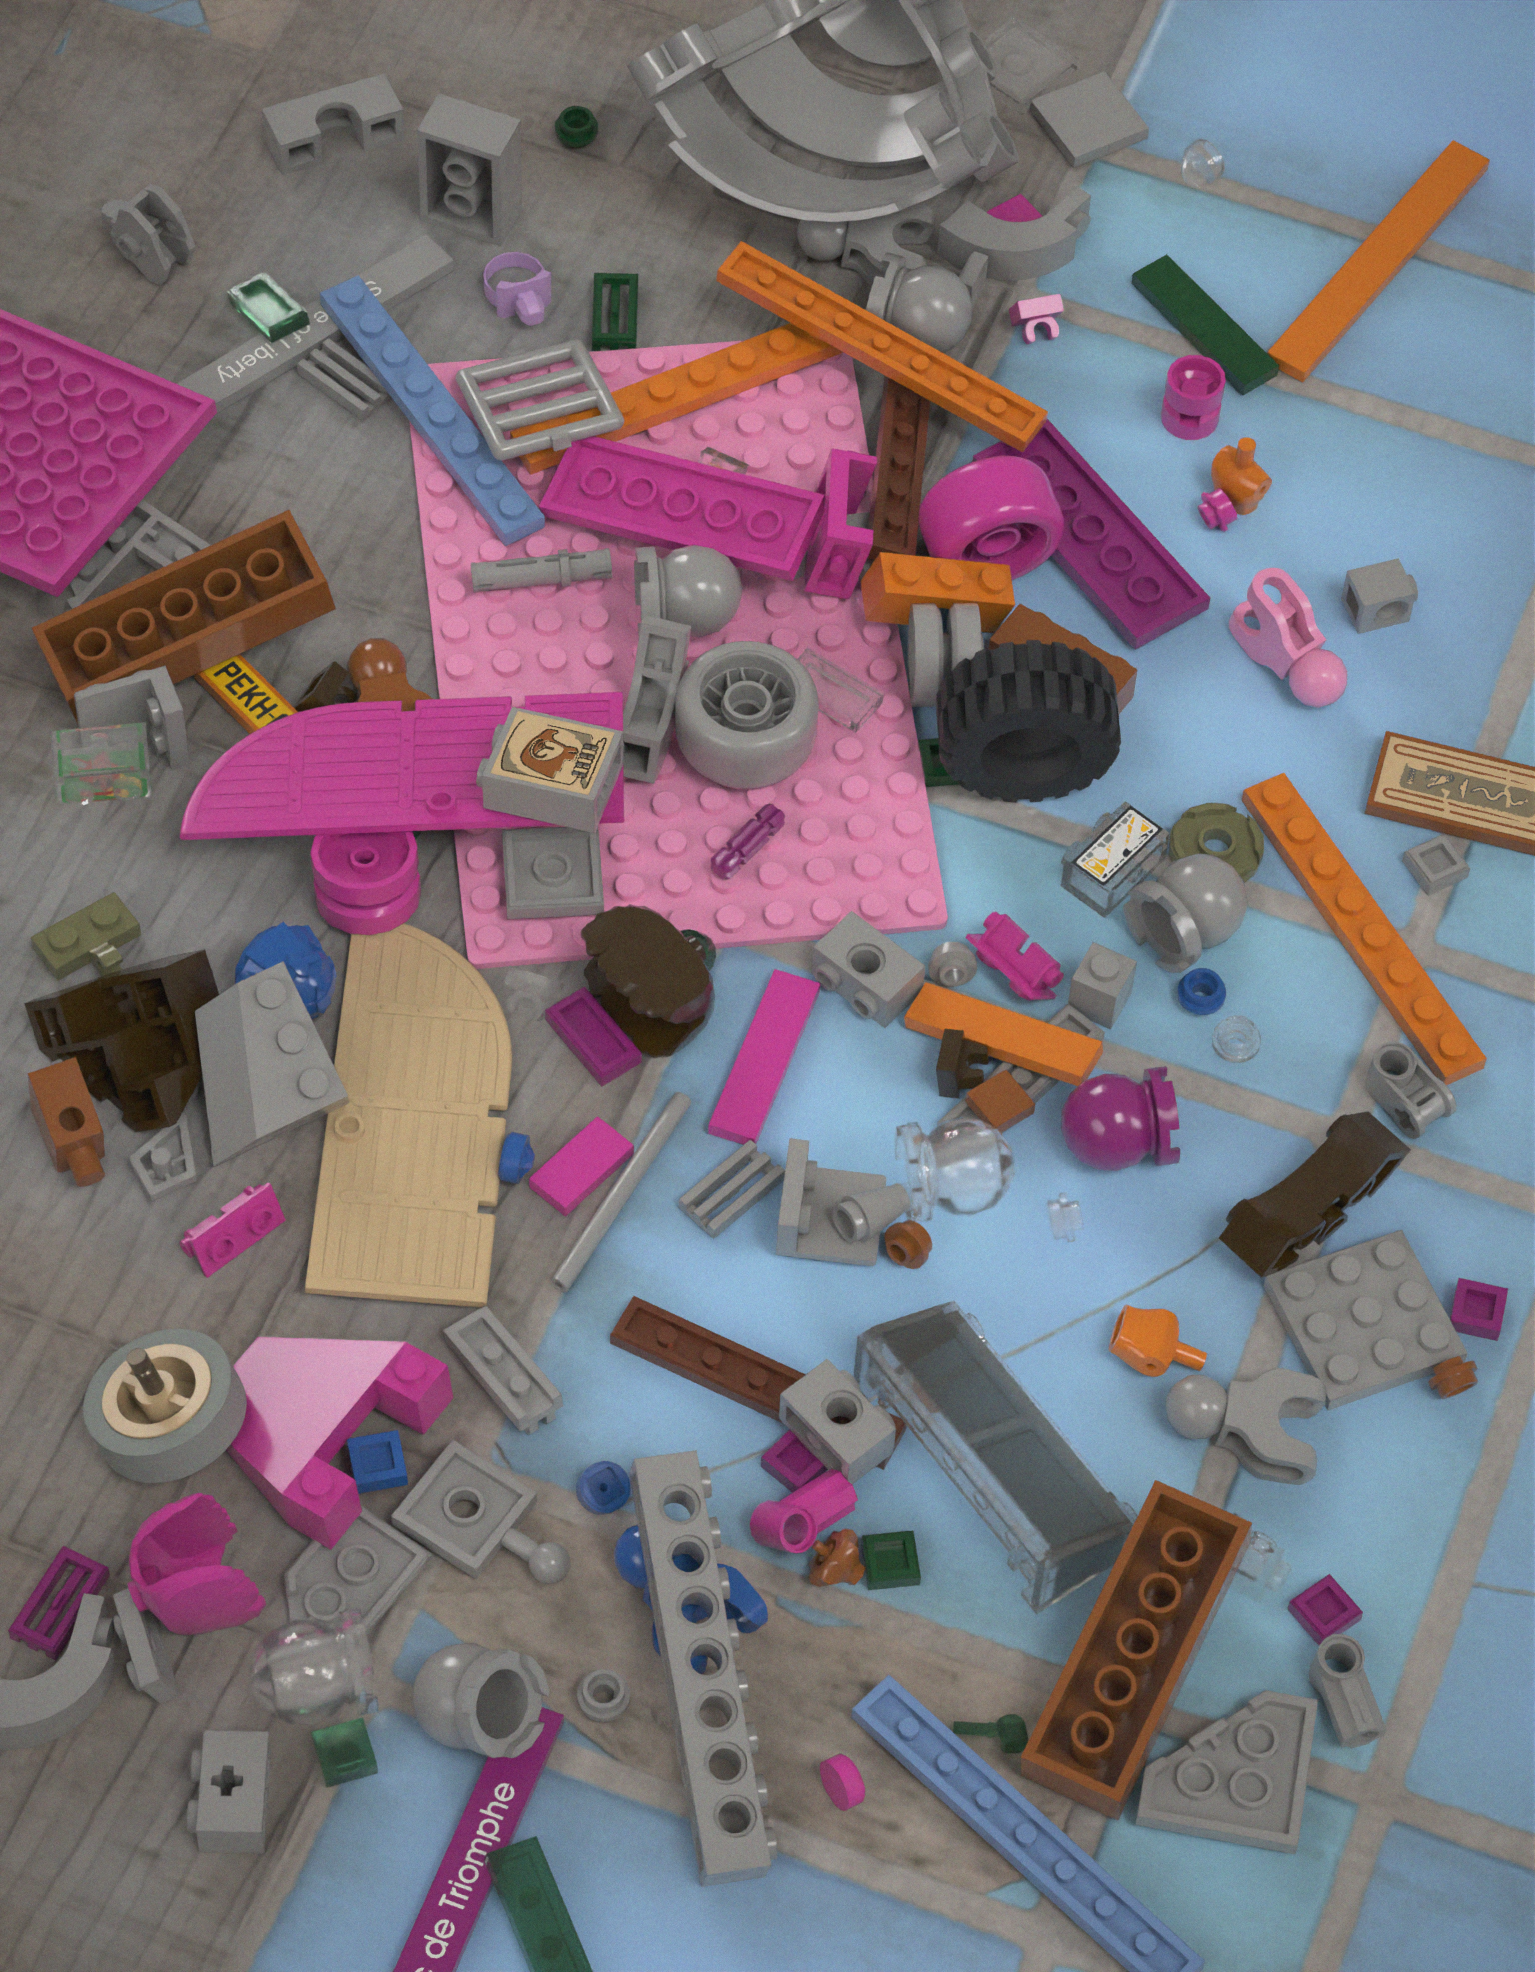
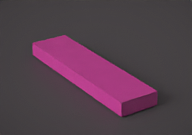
M774 969L708 1124V1134L742 1145L749 1140L757 1144L819 996L821 983Z

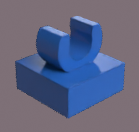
M398 1430L347 1439L348 1454L358 1494L408 1485L407 1471Z

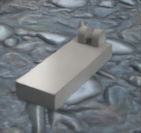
M486 1305L443 1330L445 1343L520 1432L524 1430L530 1435L539 1429V1420H542L547 1425L556 1419L555 1411L563 1407L561 1393Z

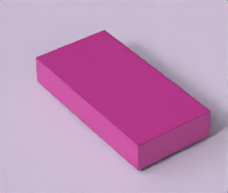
M597 1116L529 1178V1188L566 1217L634 1154V1145Z

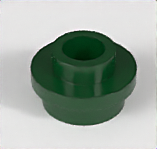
M571 106L564 109L557 118L555 134L562 143L568 146H585L596 139L598 135V122L589 109L582 106Z

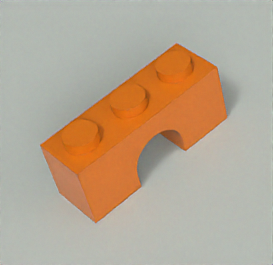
M880 552L860 581L865 621L909 625L911 603H935L938 608L950 609L953 603H977L980 612L981 632L995 633L1015 606L1010 565Z

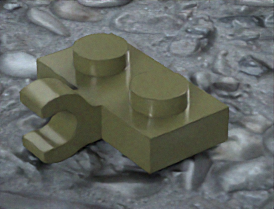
M113 892L33 935L31 941L33 949L57 980L66 977L91 962L99 974L104 976L122 970L119 964L123 962V958L117 948L139 937L141 929L136 918L117 894Z

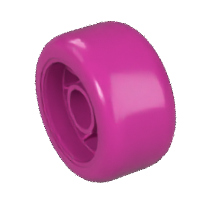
M1016 456L984 458L963 465L950 472L928 491L920 505L918 515L920 532L930 557L1010 565L1012 581L1028 574L1043 564L1055 552L1064 534L1063 514L1046 473L1034 462Z

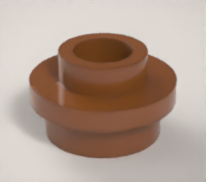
M912 1220L894 1223L885 1232L886 1250L895 1263L909 1269H918L927 1262L929 1253L932 1250V1240L926 1229L919 1223Z
M1461 1356L1453 1357L1433 1368L1436 1376L1431 1378L1428 1384L1431 1390L1437 1389L1441 1399H1447L1475 1386L1478 1380L1474 1372L1478 1368L1475 1361L1463 1362Z

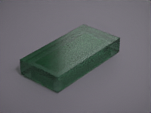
M265 272L227 290L230 304L271 343L310 324L307 311Z

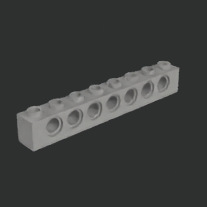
M697 1450L636 1458L633 1461L629 1478L701 1887L764 1878L771 1867V1860L777 1859V1843L773 1828L764 1827L761 1807H767L768 1805L765 1779L763 1774L755 1775L752 1755L758 1754L757 1733L753 1722H745L742 1703L749 1700L748 1683L745 1671H736L733 1651L739 1650V1633L735 1619H727L724 1600L730 1599L729 1578L725 1567L718 1568L714 1550L721 1547L720 1528L717 1517L708 1516L705 1498H711L712 1496L710 1473L707 1466L699 1467ZM670 1503L681 1504L688 1510L690 1518L684 1521L672 1520L666 1515L663 1507ZM681 1553L689 1554L697 1560L699 1569L693 1572L681 1571L675 1566L672 1557ZM689 1604L699 1605L706 1611L708 1620L699 1624L692 1623L683 1616L681 1608ZM699 1655L707 1656L715 1662L718 1671L712 1675L699 1674L693 1669L690 1660ZM706 1707H715L721 1710L726 1717L727 1724L718 1728L708 1726L701 1719L700 1710ZM715 1759L727 1760L734 1766L736 1777L730 1780L716 1778L710 1771L709 1763ZM727 1811L739 1814L745 1822V1830L740 1833H730L724 1830L719 1823L718 1815Z

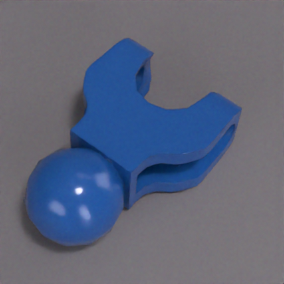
M637 1524L627 1528L617 1540L613 1552L614 1562L623 1580L635 1588L644 1589L643 1601L653 1612ZM681 1553L672 1557L675 1566L681 1571L693 1572L699 1569L698 1562L689 1554ZM717 1563L718 1568H726L729 1578L730 1599L724 1600L727 1619L734 1618L737 1628L742 1633L756 1631L768 1621V1612L764 1600L736 1568ZM689 1604L681 1608L683 1616L692 1623L708 1617L706 1611L699 1605ZM654 1621L652 1626V1642L655 1651L661 1657ZM703 1655L693 1657L690 1660L693 1669L699 1674H703L706 1670L708 1657Z

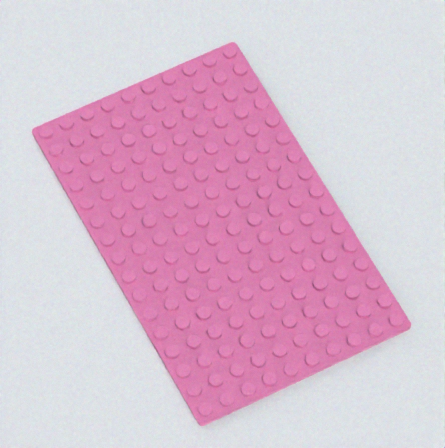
M742 341L589 352L611 393ZM846 353L833 356L616 441L812 492L816 489L832 448L869 455L853 359ZM499 359L428 364L482 434L455 377L461 369ZM572 359L479 383L478 386L481 391L575 367ZM585 383L492 407L490 410L494 416L588 391ZM409 421L439 699L511 696V707H525V696L623 692L624 712L639 640L637 624L641 623V605H635L634 560H637L635 547L654 546L656 556L662 560L673 550L545 517V528L505 546ZM510 431L502 432L505 439L510 440ZM519 456L502 460L539 508L559 464L530 475ZM871 476L856 513L870 512L873 476ZM567 549L568 553L610 549L612 578L576 581L571 582V586L562 587L561 583L495 589L478 593L473 591L471 563L494 562L507 559L541 557L558 554V550ZM736 567L739 571L743 588L740 606L731 621L719 632L700 638L690 637L686 658L689 661L688 667L706 651L722 644L737 641L767 643L790 653L807 669L817 689L819 710L814 747L805 763L794 774L783 781L755 789L733 788L709 780L691 766L680 750L674 728L664 763L654 784L624 777V823L598 824L604 912L609 911L614 906L626 907L629 904L646 906L661 914L664 919L678 928L685 937L695 934L706 936L712 942L714 949L821 940L851 911L882 934L930 931L945 928L948 915L898 624L865 621L859 578L850 599H843L806 592V568L803 577L789 581ZM771 803L777 809L782 810L785 815L784 826L774 836L768 835L769 841L746 864H739L741 869L731 879L723 880L719 875L713 873L710 868L711 857L720 848H728L726 842L750 819H757L755 814L764 805ZM565 826L453 829L467 960L476 969L590 960L593 958L589 957L586 953L585 941L581 938V930L586 924L593 921L596 915L507 919L502 830ZM695 936L704 950L713 949L711 943L705 937Z

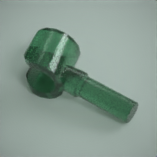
M1016 1714L1002 1716L997 1722L954 1721V1734L987 1736L988 1738L999 1737L1001 1751L1007 1754L1023 1752L1028 1743L1025 1722Z

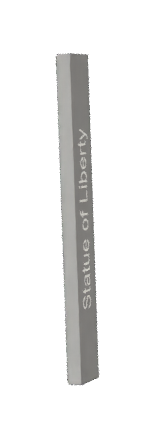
M425 234L358 275L384 309L388 311L454 271V259L428 234ZM320 298L177 384L215 400L217 413L297 366V363L303 358L305 360L310 358V353L314 349L321 351L322 343L328 338L336 342L345 336L321 306Z

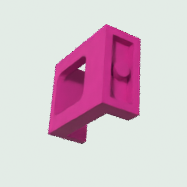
M831 449L814 491L825 495V512L808 548L805 574L806 592L850 599L873 546V530L846 525L847 514H856L876 467V456L860 454L850 450Z

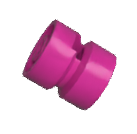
M1187 355L1178 358L1170 365L1167 372L1161 419L1166 430L1175 437L1185 440H1199L1208 437L1216 430L1226 382L1225 372L1217 362L1201 355Z

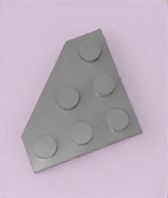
M1265 1690L1249 1700L1247 1706L1225 1720L1221 1718L1188 1739V1743L1168 1757L1164 1758L1162 1756L1146 1766L1135 1825L1296 1854L1318 1700Z

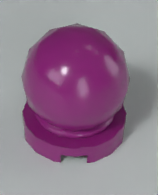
M1167 1067L1144 1069L1143 1081L1140 1083L1126 1075L1102 1074L1085 1080L1069 1094L1061 1114V1131L1070 1151L1081 1162L1091 1168L1107 1171H1118L1137 1165L1147 1154L1153 1157L1156 1166L1179 1163L1180 1148H1171L1170 1130H1178L1180 1127L1172 1081H1165Z

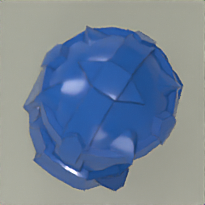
M283 921L279 925L272 926L257 934L243 950L236 965L235 984L284 961L310 1018L314 1019L319 1017L320 1013L324 1014L327 1007L331 1004L337 975L332 959L329 955L325 954L321 943L310 926H287Z

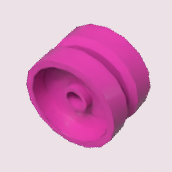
M412 831L324 834L314 837L310 855L314 875L315 901L319 914L331 926L349 934L373 935L391 931L408 921L418 908L421 896L420 875L418 872V847Z

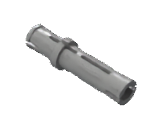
M605 548L568 553L567 549L558 550V554L541 557L507 559L494 562L471 563L473 591L478 593L495 589L561 583L562 587L571 586V582L609 579L612 578L610 549Z

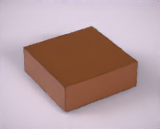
M1007 1070L1000 1072L966 1092L965 1102L994 1137L1034 1114L1035 1103Z

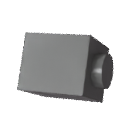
M1093 942L1072 977L1068 1003L1089 1020L1111 1029L1132 993L1137 961Z

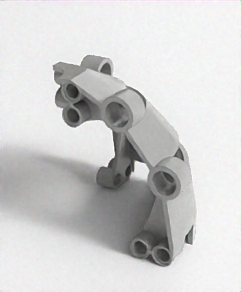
M768 0L711 31L703 32L698 23L693 24L627 65L648 104L656 106L670 129L679 138L668 144L671 149L698 175L721 191L748 205L777 215L823 222L858 221L884 216L923 202L953 187L973 174L981 182H986L1019 161L1016 146L1005 125L997 116L989 81L998 76L995 62L984 41L971 27L960 0ZM819 20L838 45L863 61L880 66L903 67L919 64L934 58L942 74L943 81L926 89L902 95H876L860 92L832 80L817 69L800 51L791 36ZM720 72L735 97L754 118L785 142L809 154L846 165L863 167L899 166L926 159L931 168L915 174L891 179L854 180L817 174L795 166L773 155L738 128L719 107L703 82Z

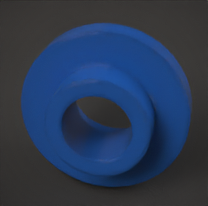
M1197 968L1190 971L1180 980L1177 997L1182 1007L1187 1011L1197 1015H1209L1217 1012L1223 1006L1226 998V987L1220 976L1213 970ZM1203 992L1206 993L1208 996L1203 997L1196 995L1195 993Z

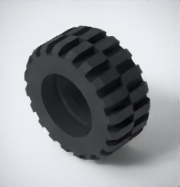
M1026 640V644L1014 645L1013 642L1000 644L999 648L994 650L985 648L976 652L973 659L965 658L960 661L953 671L947 674L936 694L940 761L954 781H957L961 787L969 792L976 790L981 797L988 799L1000 797L1004 802L1017 803L1018 799L1041 802L1046 797L1054 796L1055 799L1068 796L1069 791L1074 789L1081 791L1089 787L1093 779L1099 780L1106 774L1120 752L1121 734L1116 683L1108 669L1096 657L1092 658L1087 651L1078 647L1071 650L1065 643L1053 641L1050 645L1041 644L1040 640Z

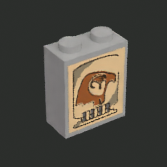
M512 707L505 724H498L494 731L490 758H483L478 768L476 784L478 787H482L483 808L595 833L624 765L623 731Z

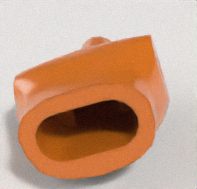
M1248 437L1240 439L1237 448L1230 445L1223 447L1216 454L1211 467L1214 490L1220 488L1229 498L1236 514L1246 515L1256 510L1259 501L1263 499L1272 484V479L1254 461L1256 442Z
M1126 1304L1117 1318L1109 1343V1352L1118 1356L1134 1370L1151 1377L1163 1375L1168 1370L1172 1360L1200 1371L1207 1357L1206 1352L1179 1341L1178 1318L1174 1313L1166 1309H1139Z

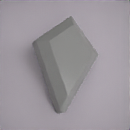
M182 1112L175 1125L162 1128L129 1157V1163L151 1202L197 1181L185 1112Z

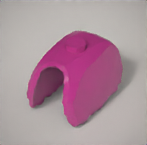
M194 1493L174 1503H168L160 1510L152 1513L137 1530L130 1549L129 1566L133 1581L128 1582L127 1585L136 1607L140 1612L149 1609L169 1631L179 1635H197L236 1627L258 1617L261 1614V1610L266 1606L264 1597L258 1595L259 1590L256 1588L255 1582L250 1581L249 1577H245L243 1570L221 1565L225 1545L233 1539L232 1535L237 1532L235 1523L229 1522L230 1517L226 1509L221 1507L212 1495Z

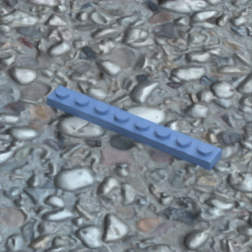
M355 276L320 292L321 306L502 543L507 546L545 528V516L506 465L494 458L485 438L360 276Z
M890 1675L852 1708L851 1718L1129 1972H1201L1203 1970L1205 1960Z

